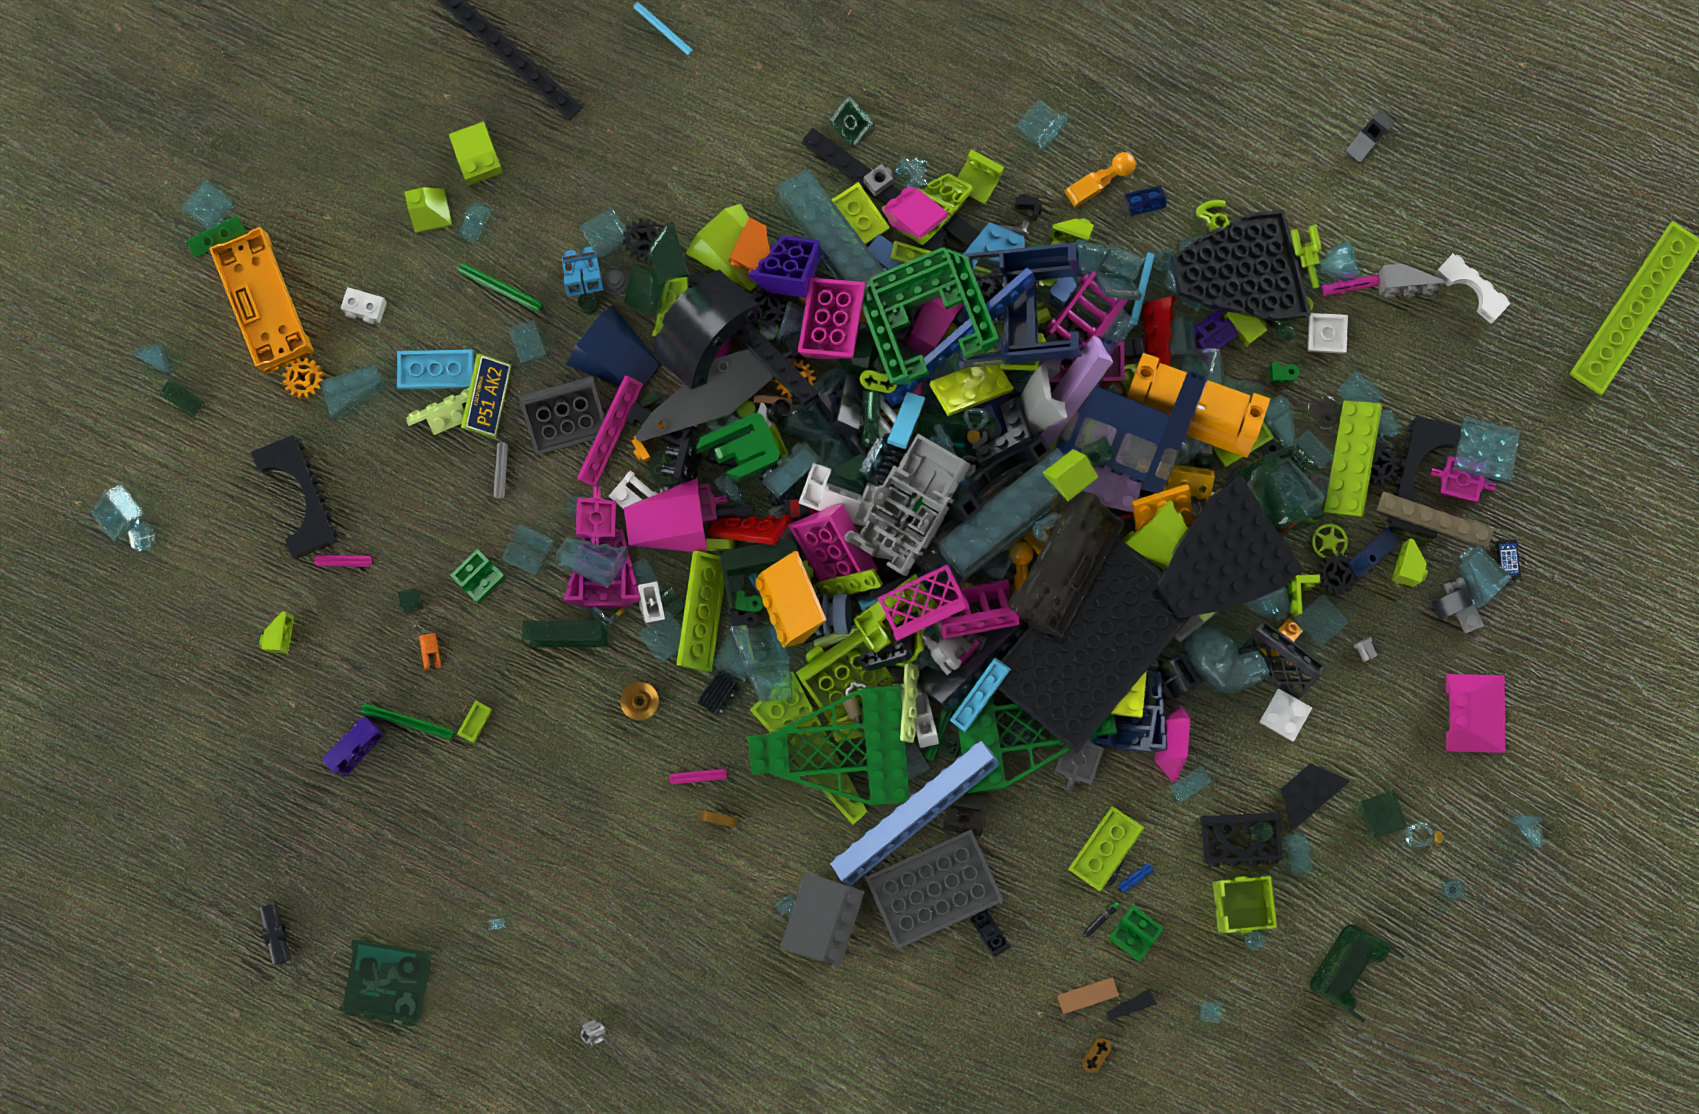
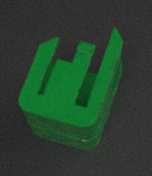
M759 413L751 414L700 437L696 448L698 449L697 454L752 430L751 433L714 449L716 452L714 455L718 464L735 457L738 467L727 471L730 474L727 478L736 482H741L775 466L778 463L780 452L765 418Z

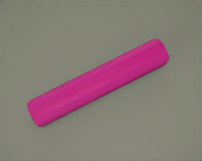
M316 555L314 562L316 566L370 567L372 565V557Z
M726 769L675 773L670 774L669 779L672 785L723 780L727 778Z

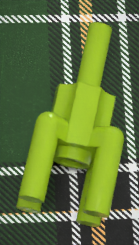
M1317 225L1309 226L1311 242L1305 244L1300 242L1298 229L1290 231L1296 257L1300 258L1302 268L1308 267L1312 289L1320 287L1315 265L1320 264L1318 253L1321 250Z

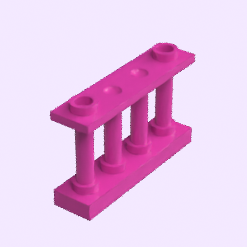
M1096 272L1085 273L1079 281L1081 285L1056 319L1052 318L1047 324L1048 330L1045 334L1051 335L1055 331L1065 340H1070V333L1059 325L1066 316L1087 332L1089 337L1083 343H1088L1093 336H1103L1129 299L1125 295L1113 297L1095 283L1092 279L1097 274ZM1087 286L1109 303L1110 308L1107 312H1102L1081 295ZM1076 301L1098 318L1099 323L1096 327H1091L1070 310Z
M1007 579L960 588L968 604L980 602L983 612L971 614L970 608L967 607L962 610L963 616L952 618L951 615L940 620L942 637L946 639L1019 625V610L1017 605L1009 607L1006 596H1010L1009 581ZM955 590L947 591L945 599L950 601L959 598ZM938 592L933 594L942 597L944 592ZM933 597L939 608L941 600ZM998 598L1001 609L990 610L987 600Z

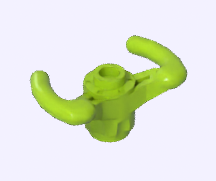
M1223 200L1207 201L1196 209V216L1206 222L1210 232L1220 227L1225 228L1230 223L1225 214L1217 213L1214 215L1206 211L1212 207H1225L1226 202Z

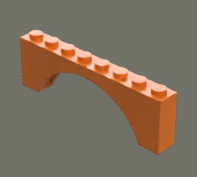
M749 217L728 259L731 262V266L739 270L743 268L749 274L751 270H755L759 266L758 263L762 258L765 259L768 256L770 246L767 239L766 225ZM868 277L866 280L863 281V282L866 283L865 289H866L867 284H868V282H869V280H870L869 277ZM807 296L806 298L799 297L798 299L806 303ZM861 309L859 323L861 322L866 326L868 322L863 309Z

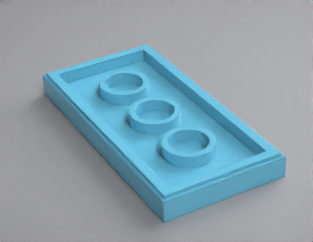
M473 349L397 351V389L470 388L474 370Z

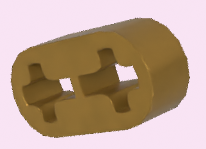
M703 810L700 816L701 821L736 828L738 820L735 817Z
M1096 1039L1083 1058L1082 1066L1087 1072L1094 1073L1098 1071L1108 1056L1111 1044L1107 1039ZM1106 1042L1105 1047H1107V1050H1102L1099 1055L1096 1054L1099 1049L1097 1043ZM1094 1056H1097L1094 1062L1096 1067L1088 1069L1086 1061L1088 1059L1092 1060Z

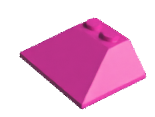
M1446 674V694H1449L1450 731L1446 732V751L1505 753V676Z

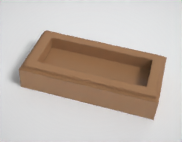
M754 395L755 406H760L761 403H764L766 407H770L776 400L785 399L792 408L793 402L791 398Z

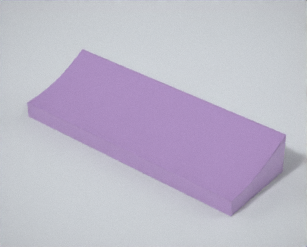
M1093 336L1081 352L1082 357H1077L1051 393L1052 399L1065 402L1067 419L1058 420V424L1048 426L1044 432H1037V436H1043L1049 447L1113 363L1098 337Z

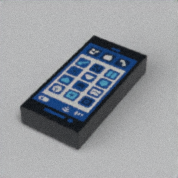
M1517 540L1497 541L1499 567L1511 576L1510 579L1521 578Z

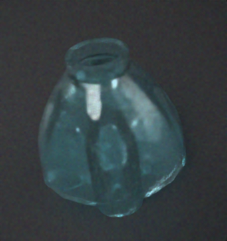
M1351 241L1337 244L1326 254L1324 259L1320 260L1323 274H1329L1342 279L1360 276L1358 265L1355 262L1354 247L1352 248Z

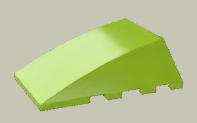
M949 173L928 183L927 188L921 191L944 209L949 216L921 239L897 229L898 232L924 245L951 219L972 193L974 187Z
M737 204L725 208L700 230L686 251V255L695 258L701 264L707 265L715 271L721 270L734 283L751 292L759 284L748 276L747 270L743 268L740 270L736 269L728 261L749 219L742 205Z
M1171 500L1160 507L1154 518L1136 533L1131 531L1121 539L1140 556L1163 570L1169 564L1175 546L1188 528L1180 512L1177 513L1174 509V504Z

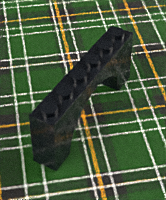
M1416 416L1413 421L1410 420L1407 429L1410 432L1409 439L1406 438L1403 449L1406 452L1405 456L1401 457L1399 467L1402 469L1400 475L1396 477L1395 486H1397V491L1393 495L1421 504L1415 491V473L1420 461L1432 450L1455 448L1458 445L1462 427L1421 416ZM1387 515L1386 522L1389 523V529L1432 540L1437 537V531Z
M291 435L254 450L251 454L257 469L261 473L272 470L288 473L299 482L306 499L304 520L299 529L285 539L291 556L294 559H298L337 543L339 533L336 526H332L330 522L332 515L329 509L324 507L325 497L322 491L317 489V477L315 473L311 474L309 468L312 466L308 456H304L302 451L305 449L301 438L298 439L295 435Z
M1032 436L1033 441L983 468L980 467L961 482L954 494H951V499L954 501L947 503L946 506L949 509L944 518L948 520L969 521L982 510L978 501L996 482L1021 467L1039 463L1052 451L1043 436Z
M992 599L988 603L990 610L1001 609L1000 602L996 599ZM1019 618V625L988 630L985 644L972 660L955 670L952 669V672L948 675L944 671L934 670L926 665L919 672L917 686L944 710L949 712L957 706L958 702L965 695L970 693L993 659L997 658L1001 661L1026 632L1028 627Z

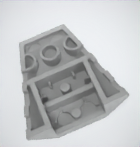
M1059 359L1046 360L1041 364L1028 381L1019 400L1032 436H1037L1039 431L1044 432L1050 425L1058 424V420L1067 419L1065 402L1051 398L1049 381L1060 371Z

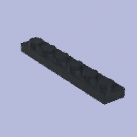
M812 127L801 141V144L853 182H859L863 189L873 195L864 184V176L872 170ZM877 176L875 178L877 182H883L885 180L881 176ZM891 185L875 197L887 205L890 200L898 197L902 191Z

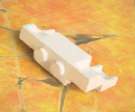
M813 463L800 496L799 504L818 511L843 504L851 521L854 524L865 527L866 523L863 522V519L873 503L872 496L878 486L867 482L863 495L827 483L831 469Z

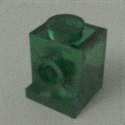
M1105 436L1083 446L1081 451L1082 454L1087 456L1092 467L1110 461L1114 453Z
M418 588L398 592L400 606L404 609L405 613L424 609L421 591Z

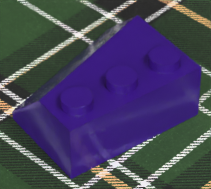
M783 235L770 249L768 256L765 259L762 258L758 263L759 266L755 270H751L748 276L769 293L806 298L810 278L814 277L821 259L819 240Z
M367 717L360 718L354 724V728L349 733H346L322 758L323 762L333 773L346 777L385 735Z

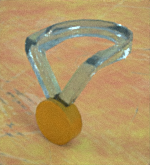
M968 408L964 412V419L970 429L967 438L970 442L975 443L980 439L978 431L988 421V413L980 408ZM979 413L984 416L982 422L975 429L969 420L968 414Z
M593 606L590 608V613L603 628H608L616 619H620L626 613V610L621 608L615 615L607 618L600 609ZM596 612H597L605 621H607L608 623L605 624V623L598 617V615L596 614Z
M1425 822L1413 824L1406 831V841L1412 847H1425L1432 842L1438 844L1443 841L1442 833L1440 831H1433ZM1416 828H1425L1432 837L1425 842L1414 843L1411 840V833Z

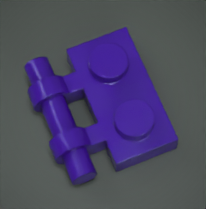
M1220 310L1209 314L1206 320L1194 325V329L1189 332L1192 338L1198 334L1201 335L1202 338L1197 344L1206 353L1208 358L1239 335V332L1228 319L1223 323L1220 322L1219 319L1223 316ZM1213 324L1216 328L1208 333L1205 329Z

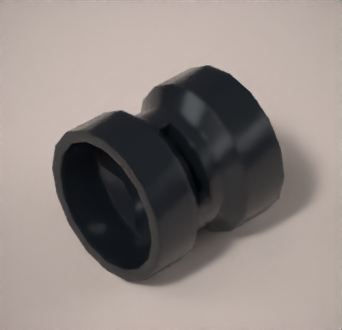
M785 399L776 400L766 410L768 420L774 424L780 423L790 415L792 411L791 405Z

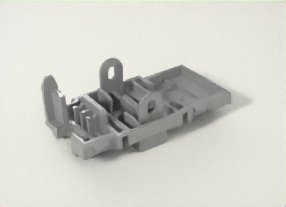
M917 434L909 450L902 458L899 467L894 466L884 484L875 490L872 496L873 503L863 519V522L866 523L865 527L861 530L860 534L852 530L848 531L845 535V541L856 545L874 557L879 548L894 557L891 563H887V566L907 577L909 570L916 560L915 558L923 555V552H921L922 547L927 548L944 521V516L949 509L946 505L948 502L952 503L954 501L951 499V494H954L959 485L958 482H961L971 464L922 435ZM891 484L895 485L896 487L900 488L901 490L905 491L911 496L915 492L917 493V496L912 500V498L908 495L902 493L896 488L891 487ZM922 496L924 498L921 502L935 509L939 513H936L935 511L931 510L930 508L924 505L920 506L917 513L913 511V508L915 506V503L919 501V499ZM878 508L881 509V510H883L884 512L888 513L889 515H891V516H893V517H896V518H898V519H901V523H900L899 528H898L897 526H895L896 523H897V521H896L895 519H893V518H891L890 516L886 515L885 513L881 512L880 510H878ZM909 515L913 516L914 519L912 520L911 524H908V526L925 535V537L919 535L918 533L914 532L908 527L905 529V531L902 530L904 528L905 521L909 517Z

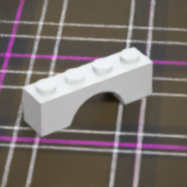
M1452 254L1434 275L1442 279L1448 287L1453 284L1470 286L1476 292L1479 299L1477 312L1492 324L1509 306L1508 298L1493 289L1494 287L1489 281H1484L1479 277V273L1475 269L1469 268L1464 264L1465 261L1460 256Z

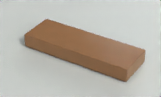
M1113 977L1059 994L1057 998L1062 1013L1066 1014L1117 997L1119 994Z

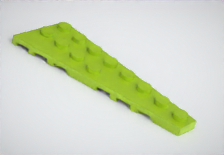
M793 672L786 676L750 709L769 732L814 712ZM814 716L796 725V727L820 726L821 723L818 717ZM820 731L823 735L827 737L825 731ZM806 732L801 734L804 737L808 738L812 732ZM815 733L809 741L818 747L824 738ZM787 734V738L789 739L793 734ZM798 734L790 741L797 749L805 742ZM826 741L820 750L829 756L834 748ZM806 743L800 751L809 758L815 749ZM788 745L789 754L792 757L796 751ZM817 752L811 760L820 766L826 758ZM835 752L831 759L839 765L841 761ZM799 753L794 757V760L800 767L806 762V759ZM827 761L822 768L835 766L830 761ZM808 762L803 769H815V767ZM843 772L841 774L842 791L859 796L847 772ZM835 773L809 775L817 784L839 789L838 776ZM823 791L852 825L867 813L862 802Z

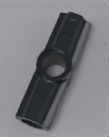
M277 903L260 907L264 926L262 930L266 945L269 947L273 965L290 961L286 944L287 933L284 924L281 923Z

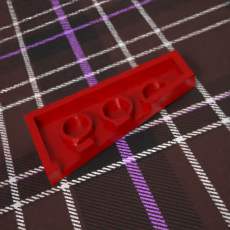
M1175 296L1142 304L1147 354L1159 358L1156 366L1157 369L1160 363L1170 366L1171 350H1169V342L1173 336L1171 322L1174 321L1175 313H1172L1173 303H1176Z
M790 514L783 515V518H776L775 515L767 516L766 519H757V516L749 517L745 520H740L739 517L717 519L712 524L708 534L710 537L775 545L791 523L792 518Z

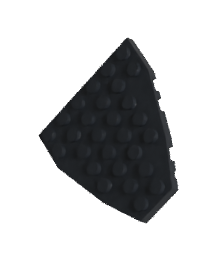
M1284 210L1249 213L1239 220L1232 221L1225 228L1220 227L1201 236L1170 259L1179 296L1218 310L1270 321L1308 318L1311 315Z
M1237 475L1207 498L1205 506L1200 513H1197L1195 521L1191 527L1187 528L1172 552L1173 556L1169 564L1165 566L1163 576L1159 579L1156 587L1176 617L1184 618L1222 611L1273 594L1301 573L1303 569L1242 477Z

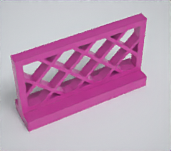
M948 564L878 597L894 631L893 635L896 641L969 607ZM946 570L949 576L947 584L936 581L938 574ZM921 581L933 582L929 592L919 589ZM935 584L945 587L942 597L932 594ZM909 588L915 591L912 601L902 598L904 589ZM948 588L955 590L959 598L954 601L945 599ZM918 592L928 595L925 606L914 602ZM891 596L898 599L894 609L887 607L884 601L885 598ZM930 597L941 600L939 608L932 609L927 607ZM900 600L910 603L907 614L897 610ZM913 605L924 608L922 615L918 618L910 615ZM896 613L906 616L904 624L899 627L894 622Z

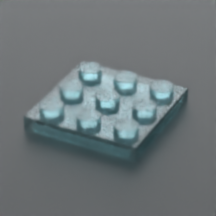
M1464 416L1454 469L1510 483L1513 476L1520 431Z

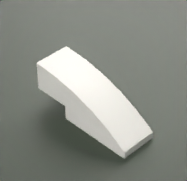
M917 687L915 730L919 746L923 748L939 744L928 696Z

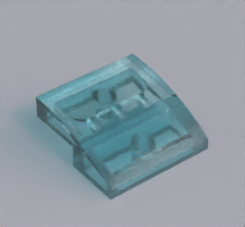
M520 523L515 530L512 540L505 549L502 560L536 576L554 539Z

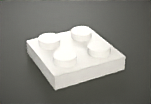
M1311 313L1308 319L1307 352L1346 354L1348 315Z
M1277 689L1259 723L1293 742L1312 707Z

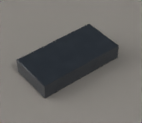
M956 213L942 227L967 248L981 233Z

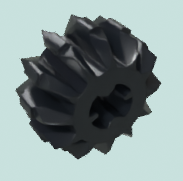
M990 275L986 279L981 276V280L977 281L985 304L1003 289L999 279L996 277L992 278Z

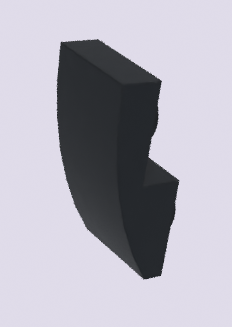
M1468 586L1432 602L1439 620L1476 604Z

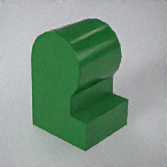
M1271 362L1269 365L1270 384L1292 383L1298 378L1300 373L1299 368L1295 364L1280 367V362Z
M737 590L735 610L745 613H759L762 610V598L757 595L745 597V591Z

